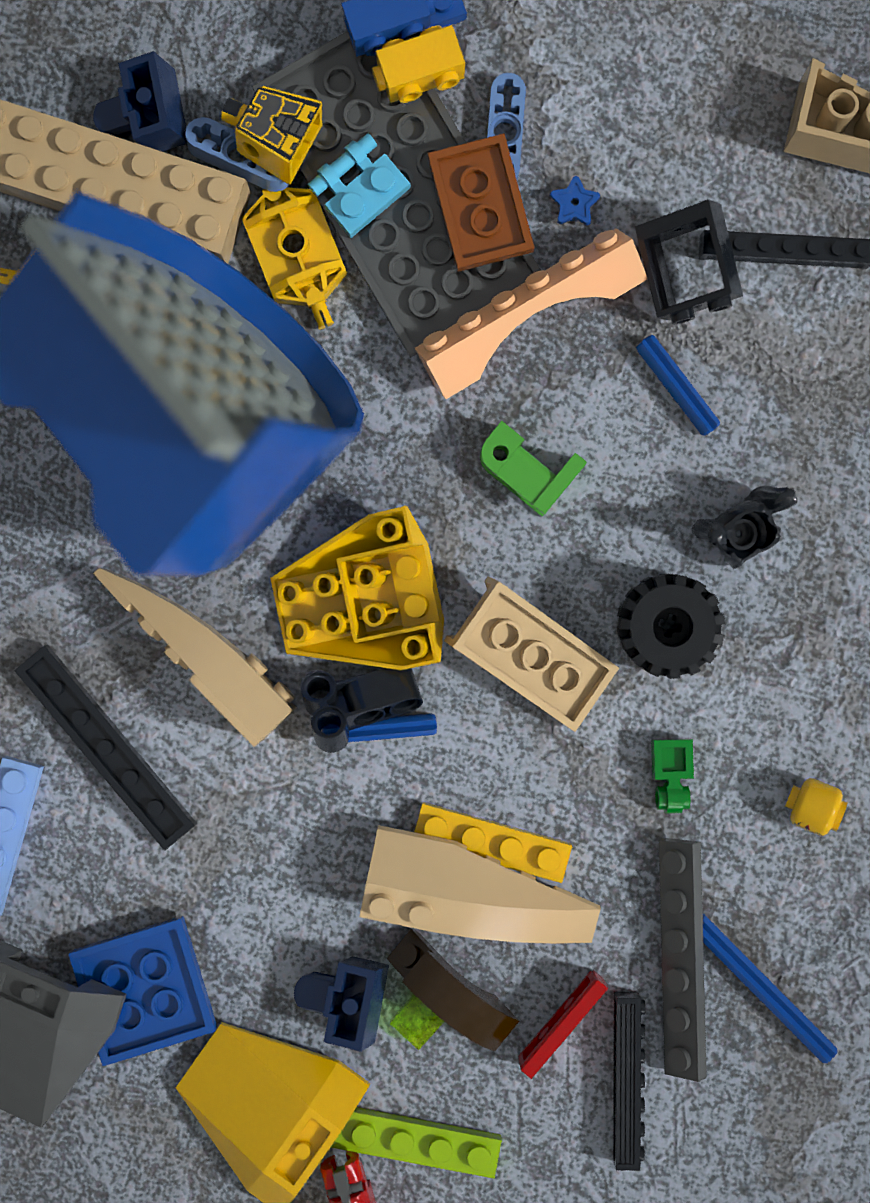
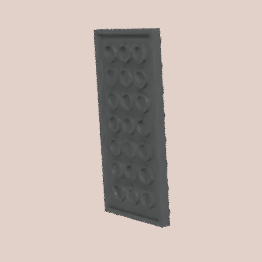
M348 31L253 85L252 88L254 93L257 88L265 86L322 102V127L299 168L307 183L318 175L317 170L325 163L330 165L345 152L344 147L352 140L359 141L367 133L377 143V147L367 154L370 161L374 163L383 154H386L410 182L411 188L352 238L349 237L326 210L325 203L335 196L333 192L327 188L316 197L411 358L417 355L415 347L422 344L428 335L446 330L456 324L458 319L465 313L478 311L491 303V300L497 294L515 289L525 283L529 275L541 269L532 254L529 253L457 272L428 161V153L465 144L466 142L435 89L422 92L418 99L408 103H401L399 100L390 103L386 90L379 92L374 80L372 67L377 66L376 55L367 56L363 54L356 57ZM354 165L339 179L347 186L362 172Z

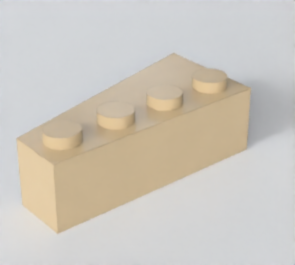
M813 58L799 82L784 152L870 173V92L857 86V80L844 73L839 77L824 69L826 64Z

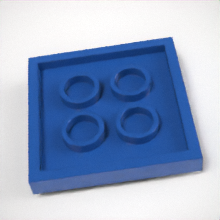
M184 916L80 947L68 953L78 987L93 979L127 994L115 1031L99 1051L102 1066L213 1033L218 1028Z

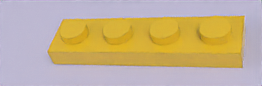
M422 802L414 830L415 833L457 841L466 845L468 851L485 858L488 855L499 860L500 865L520 872L522 870L528 874L559 883L563 882L572 849V844L569 842Z

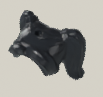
M759 486L752 490L744 498L743 502L727 509L714 520H697L691 528L692 533L697 538L716 545L725 556L724 561L729 563L734 570L742 566L749 558L772 548L779 542L781 528L775 525L772 514L786 510L797 503L795 490L788 487ZM737 530L741 533L739 537L735 535Z

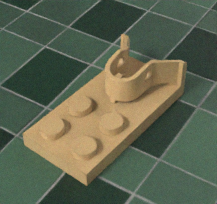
M488 576L485 579L487 590L457 634L448 635L443 641L576 732L619 670V667L500 581Z

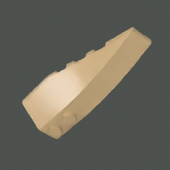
M98 568L93 573L127 611L132 613L136 610L141 615L137 621L149 636L157 641L163 639L168 644L165 647L166 651L164 653L174 664H179L186 670L191 669L194 675L189 679L190 682L253 747L261 743L297 708L292 703L295 696L280 681L274 685L264 675L268 669L254 654L251 653L247 657L216 629L183 606L149 587L109 569Z
M378 825L359 917L474 939L550 944L592 943L601 908L600 905L558 886L551 888L537 882L535 876L522 870L520 873L508 869L500 865V861L486 855L484 858L467 850L466 845L457 841Z

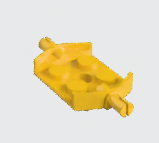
M287 187L278 192L262 190L263 195L243 216L242 221L274 301L281 304L308 306L313 312L318 329L326 328L320 315L321 313H323L328 327L333 325L334 321L327 308L326 299L345 278L347 272L316 195L310 189ZM298 234L304 238V246L299 252L290 253L284 250L283 241L288 235Z

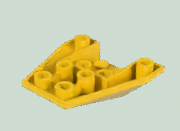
M408 506L365 516L270 578L286 654L397 670L441 662L444 630L443 611L429 546Z
M222 1022L178 1083L176 1090L249 1193L263 1203H290L342 1132L369 1088L370 1083L340 1060Z

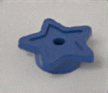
M578 176L572 178L567 189L553 190L550 193V197L559 208L558 224H563L567 221H580L585 225H590V207L600 199L599 192L585 190ZM577 199L579 203L575 206L571 201Z

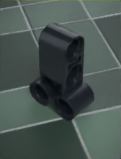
M383 668L335 682L333 676L328 672L317 670L308 673L302 679L300 685L304 706L307 712L312 715L311 728L315 743L318 748L328 753L338 752L348 744L349 730L407 714L418 709L423 704L412 668L404 670ZM318 690L329 692L326 697L321 699L311 697ZM329 724H335L340 727L333 734L321 732Z

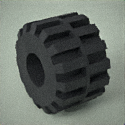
M659 574L658 576L647 577L641 580L639 585L628 591L623 605L619 606L617 614L619 619L618 626L616 627L622 648L638 667L657 677L661 675L667 676L669 679H681L680 675L688 673L692 676L700 672V666L705 662L710 664L717 656L714 654V651L718 644L722 646L725 635L721 634L722 625L726 624L725 616L718 608L720 602L715 594L710 593L705 588L706 586L698 580L682 575ZM669 614H673L672 620L678 623L676 630L670 629L668 634L664 635V629L659 626L660 619L666 620Z

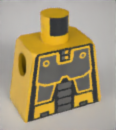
M262 86L257 88L248 105L229 98L223 107L221 120L236 127L237 151L242 156L291 185L322 127V102Z

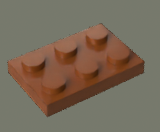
M505 133L428 153V161L457 272L534 252L535 247Z

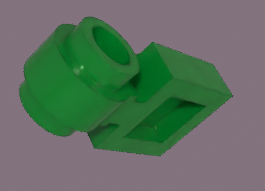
M651 739L652 779H666L663 786H656L657 810H664L665 814L682 813L683 809L690 808L691 803L690 789L688 786H682L680 779H694L693 739Z

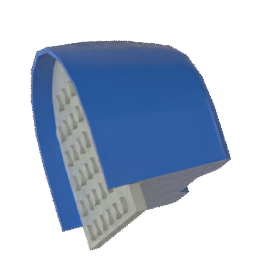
M76 191L54 222L29 214L20 227L36 248L0 296V401L4 406L35 411L92 484L93 522L134 574L139 576L196 577L225 568L245 551L360 433L364 412L351 384L323 347L283 307L238 270L190 238L162 224Z

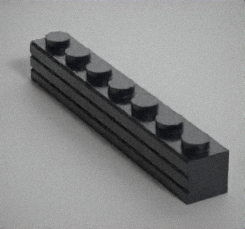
M704 230L700 235L698 260H717L710 230ZM728 231L734 259L738 262L860 269L870 267V239Z
M614 992L613 1163L615 1169L619 1171H640L641 1161L645 1160L644 1146H641V1137L645 1136L644 1121H641V1112H645L644 1097H641V1088H645V1075L641 1073V1064H645V1050L641 1048V1039H645V1025L641 1024V1015H645V1000H641L638 992Z

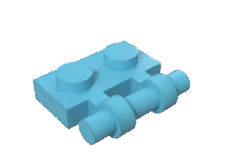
M369 133L357 142L352 140L344 147L345 152L330 165L325 163L317 170L318 175L307 184L316 196H319L327 188L333 192L335 196L325 203L326 210L350 238L355 236L411 188L410 182L386 154H383L374 163L370 161L367 154L377 147V143ZM356 165L362 173L345 186L339 178Z

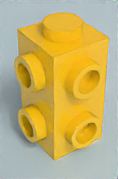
M453 25L444 28L432 26L422 31L418 37L406 41L399 38L385 43L382 49L376 50L377 66L372 67L377 89L379 92L386 90L390 103L398 100L401 103L414 101L422 95V92L434 88L438 90L450 89L456 86L465 76V60Z

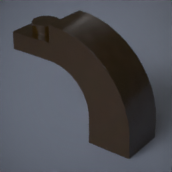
M410 929L387 957L391 965L404 978L402 980L403 984L423 1004L453 1029L486 1049L496 1051L520 1022L496 995L484 991L468 981L447 963L419 932Z

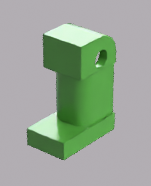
M501 421L482 446L480 452L481 465L488 474L543 517L587 462L577 453H574L556 475L521 447L525 439ZM495 450H502L506 453L507 458L499 461L495 459L493 452Z

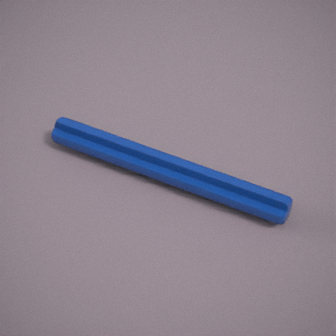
M703 914V943L822 1063L830 1062L838 1052L836 1046Z

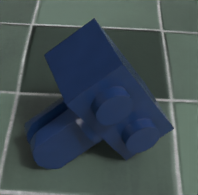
M154 51L118 63L123 86L117 88L119 96L96 104L93 112V121L99 131L118 138L132 135L133 139L139 144L161 152L187 144L185 134L186 123L175 69Z
M352 956L338 962L336 976L314 971L302 976L297 981L294 988V999L297 1006L304 1010L323 1014V1017L328 1018L324 1043L359 1052L375 1043L389 965Z

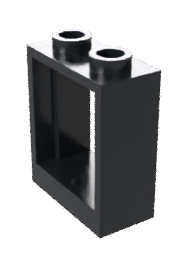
M707 199L635 226L658 319L671 320L673 325L685 323L695 319L694 312L708 308L710 313L725 310L733 306L731 300L743 297L720 203ZM709 225L724 288L676 304L661 242Z

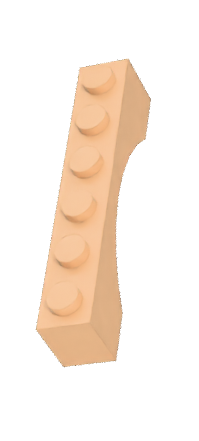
M617 228L601 232L593 239L592 243L582 249L564 254L557 264L546 270L532 273L526 278L525 283L511 291H503L493 297L491 303L478 311L465 313L458 319L456 324L446 330L428 335L422 344L415 347V350L437 390L445 399H448L480 380L489 359L500 343L518 325L535 313L556 303L575 298L602 297L616 299L646 281L647 275L633 239Z

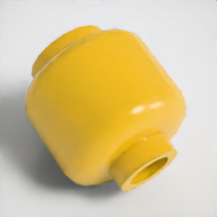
M808 778L803 782L801 788L793 785L785 807L792 809L790 815L792 824L819 836H824L830 830L837 832L848 803L842 801L843 793L839 788L814 778Z

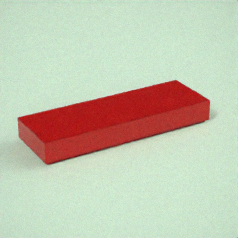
M590 971L518 1055L520 1069L530 1079L535 1076L608 990L604 978L596 971Z

